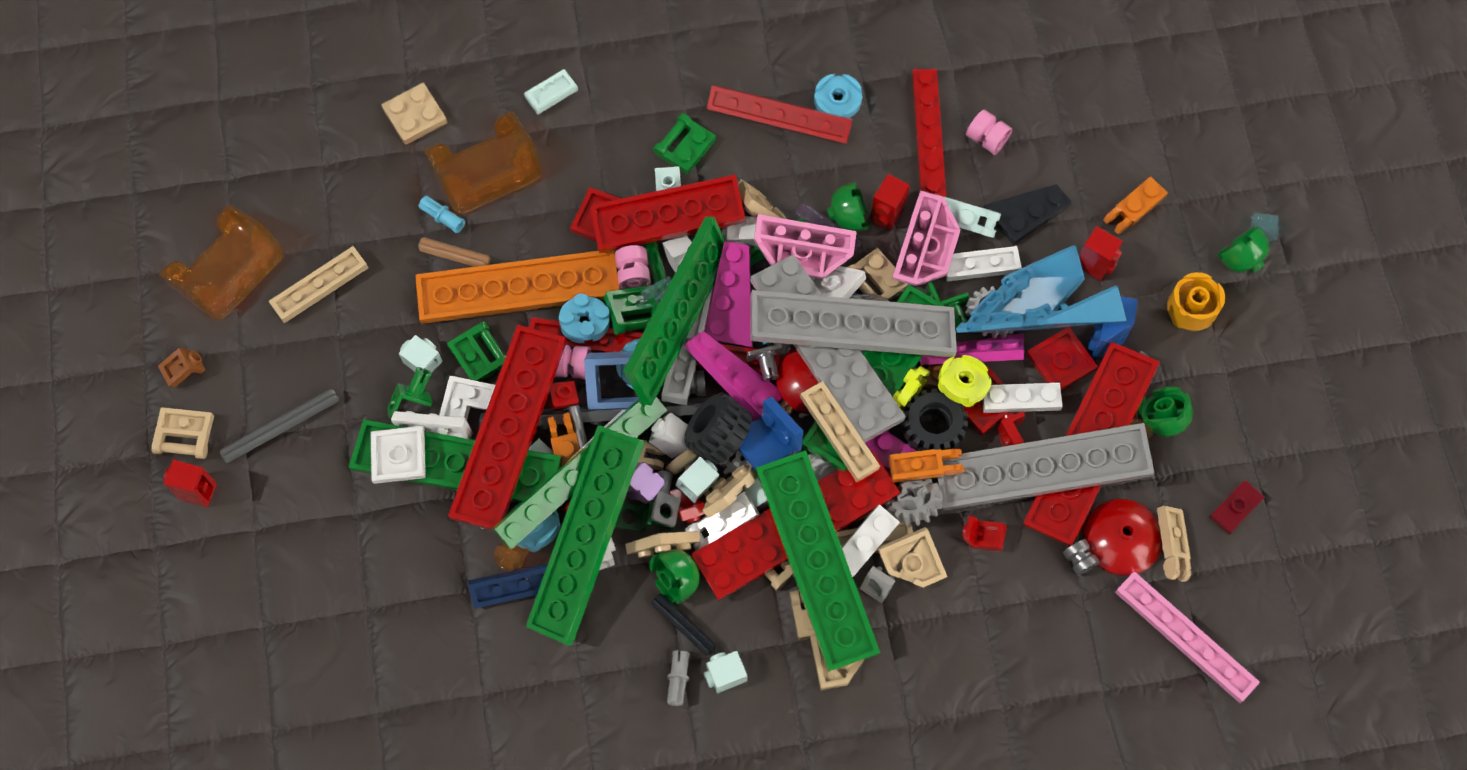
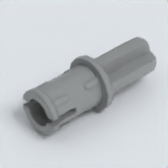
M678 650L673 651L671 674H668L667 677L670 680L667 698L669 705L680 706L683 704L685 685L689 681L687 676L689 652L681 651L680 655Z

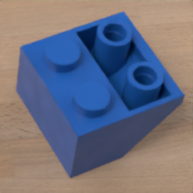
M1121 297L1127 321L1092 324V327H1095L1093 335L1090 336L1088 350H1092L1091 357L1093 360L1104 356L1111 342L1119 345L1125 342L1135 323L1138 300Z

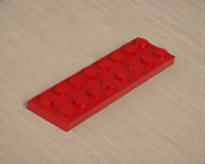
M517 325L448 515L450 519L494 531L492 528L506 517L567 343L566 337Z
M1111 342L1066 436L1131 425L1160 365V361ZM1102 485L1037 495L1023 525L1069 547L1072 546Z
M873 449L870 452L880 465V468L869 476L856 482L848 469L846 471L837 469L817 481L836 532L871 513L878 505L883 506L900 495V491ZM770 509L691 554L718 601L788 561Z

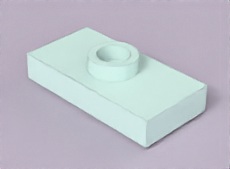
M565 69L528 90L524 95L536 113L540 114L578 91V87Z

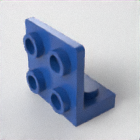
M772 396L763 401L762 417L750 424L749 432L738 449L754 469L791 456L802 448L803 430Z

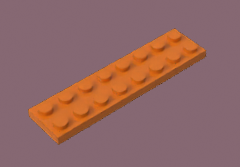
M593 251L415 274L419 320L421 324L562 306L569 300L574 299L577 294H586L588 297H594L601 301L604 300L605 292L619 290L614 251L604 253Z

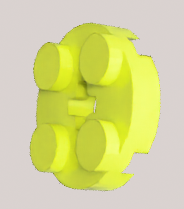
M968 355L955 359L951 357L945 361L939 372L938 389L949 399L966 407H971L986 396L991 386V378L989 379L988 369L985 364L977 358ZM959 377H968L969 383H963Z
M922 366L909 370L903 380L906 385L892 397L903 413L908 401L911 402L912 397L915 394L919 395L927 380L923 376L925 377L930 374V371Z

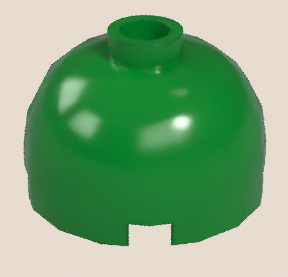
M852 182L839 187L833 193L831 207L827 208L831 222L836 221L839 228L858 232L869 229L870 221L865 222L863 215L868 214L861 189H856L858 183Z
M1260 226L1254 227L1234 239V242L1229 246L1230 249L1226 245L1217 254L1218 258L1228 269L1239 273L1250 270L1254 273L1265 265L1263 260L1269 253V240Z
M1164 387L1156 389L1152 392L1153 396L1146 400V397L1143 398L1139 407V414L1145 427L1151 433L1160 437H1171L1178 435L1189 427L1193 417L1192 402L1187 392L1186 394L1183 393L1181 388Z
M671 549L651 558V573L656 571L658 577L654 582L661 594L671 603L676 601V604H679L693 595L700 579V569L693 557L679 549Z

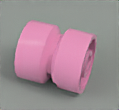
M984 109L972 121L966 135L976 143L983 142V147L995 155L1007 142L1013 129L1002 121L996 122V117Z
M632 245L617 250L615 252L616 267L619 270L617 272L619 287L621 289L650 286L651 278L649 268L647 267L649 263L646 248Z
M566 345L555 377L566 378L571 374L572 378L586 379L584 359L587 353H592L591 348L575 346L571 349L569 345Z

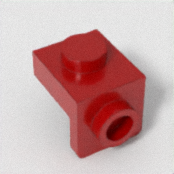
M574 381L552 383L546 400L547 407L563 408L578 405L579 400Z
M1023 411L1017 414L1011 412L1001 418L1002 421L997 431L1000 434L999 439L1003 447L1025 443L1016 428L1025 419L1026 415Z
M679 488L670 490L669 495L680 498L677 518L689 523L699 520L700 515L705 514L702 511L705 506L704 502L698 499L694 503Z
M968 516V521L963 527V538L972 549L1002 551L1007 526L1004 523L979 521L975 516Z

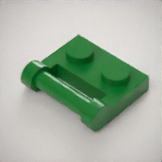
M681 113L674 127L652 150L658 157L674 167H679L680 171L688 175L716 141V135L692 121L686 114ZM684 128L687 129L689 133L672 153L667 149Z
M652 285L607 291L604 295V300L613 322L615 335L625 334V331L646 328L652 317L624 321L623 316L651 313V316H653L659 303Z
M487 322L479 323L447 343L448 348L468 378L479 382L500 371L506 357L490 333L491 328ZM477 337H482L496 358L494 362L490 363L475 341Z

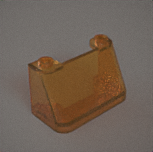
M513 111L497 118L494 123L496 136L452 155V152L445 144H436L424 149L426 157L455 212H469L532 184L541 177L542 167L532 139Z
M230 204L217 216L216 225L222 232V235L189 268L183 263L175 261L168 264L159 273L166 283L214 320L225 318L281 261L283 256L282 247L260 221Z

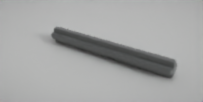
M333 389L321 393L220 450L221 457L226 463L231 462L339 401L338 396Z

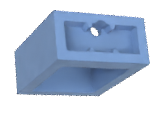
M634 351L587 353L584 359L588 410L629 408L639 399V397L601 398L599 365L626 364Z

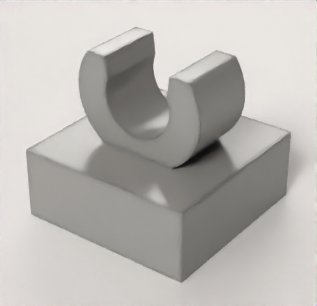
M873 566L860 589L883 603L895 583L894 576L890 575L889 577L881 572L882 567L875 568Z

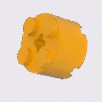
M1198 272L1187 274L1176 284L1169 296L1167 303L1169 316L1173 324L1178 328L1190 331L1208 328L1224 306L1225 293L1223 287L1212 280V277L1208 274Z

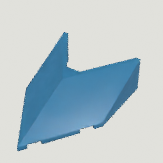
M1072 245L1006 275L1001 280L1002 286L997 291L992 290L970 313V320L967 323H961L956 330L957 333L1039 330L1123 322L1127 320L1119 289L1116 285L1069 307L1063 304L1085 280L1077 248L1075 245Z

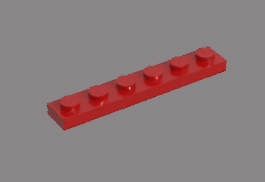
M913 69L912 79L920 191L946 197L937 69Z
M712 85L707 105L708 110L845 144L848 142L853 121L851 118L717 85Z

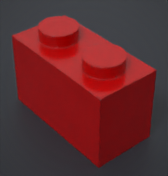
M888 174L873 197L870 219L876 225L892 230L906 208L910 185Z
M1096 226L1079 255L1082 270L1099 281L1103 279L1105 274L1110 276L1123 253L1119 250L1123 241Z
M174 459L171 466L165 470L163 484L179 500L204 507L209 506L217 486L215 480L203 467Z

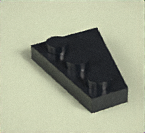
M1055 184L984 205L983 208L1001 213L1000 220L996 221V226L1015 245L1069 208L1072 201Z

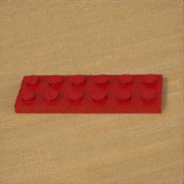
M736 174L590 205L599 253L618 250L625 246H637L697 233L705 217H714L719 228L746 223Z

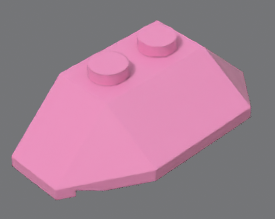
M920 191L893 274V280L919 286L947 275L960 234V228L944 197Z
M759 214L757 215L754 241L771 266L794 254L809 277L824 279L853 257L856 231Z

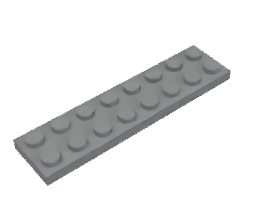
M794 254L752 275L750 282L757 291L822 296ZM793 344L819 383L823 381L864 443L904 421L906 416L860 350Z
M752 290L750 294V341L954 357L957 353L954 307Z
M1141 423L963 453L957 459H942L943 466L962 464L965 471L957 475L938 477V482L943 497L942 506L945 511L1154 476V468L1145 424Z

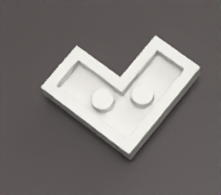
M449 376L439 416H460L467 421L470 407L487 410L495 385Z

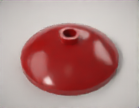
M794 347L783 356L778 365L777 371L780 377L776 379L777 388L782 399L791 408L798 412L812 415L800 398V395L819 382Z
M1113 499L1104 502L1092 511L1084 526L1083 538L1086 539L1090 546L1089 552L1096 555L1100 561L1098 566L1111 574L1119 576H1130L1133 572L1140 574L1149 569L1161 554L1163 544L1158 519L1147 507L1136 501ZM1123 529H1129L1131 535H1125Z

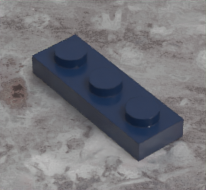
M547 563L468 580L474 609L537 595Z

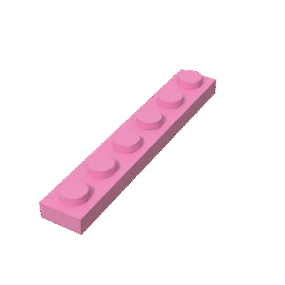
M1133 572L1116 590L1115 593L1239 703H1242L1260 683L1136 572Z

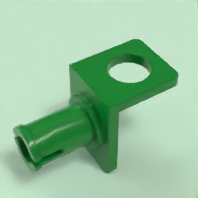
M927 282L925 288L926 295L946 307H954L955 331L957 332L956 328L961 323L968 322L961 307L967 305L970 297L969 293L967 292L940 302L932 282Z
M416 367L409 386L397 383L387 407L390 419L394 411L397 412L402 398L431 407V395L424 391L432 375L429 370L424 368V371L421 372L422 367Z

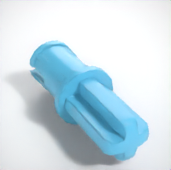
M428 196L420 200L419 208L435 218V222H441L455 233L460 232L464 227L465 220L449 211L448 206H442Z

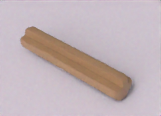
M421 238L418 245L421 252L473 267L490 264V257L488 255L429 238Z

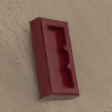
M1244 480L1209 518L1230 535L1265 497Z

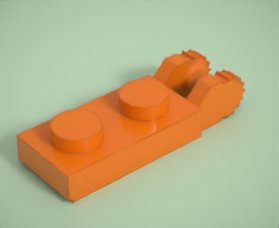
M1150 176L1106 215L1103 221L1109 224L1119 215L1122 216L1124 220L1114 230L1117 234H1121L1159 204L1167 196L1168 192Z
M569 413L563 414L564 425L567 427L568 434L562 436L557 434L556 420L553 417L548 418L554 455L561 456L563 459L561 467L580 450Z
M932 449L888 455L891 479L895 483L963 473L965 470L962 464L943 466L942 459L960 458L962 451L961 449Z

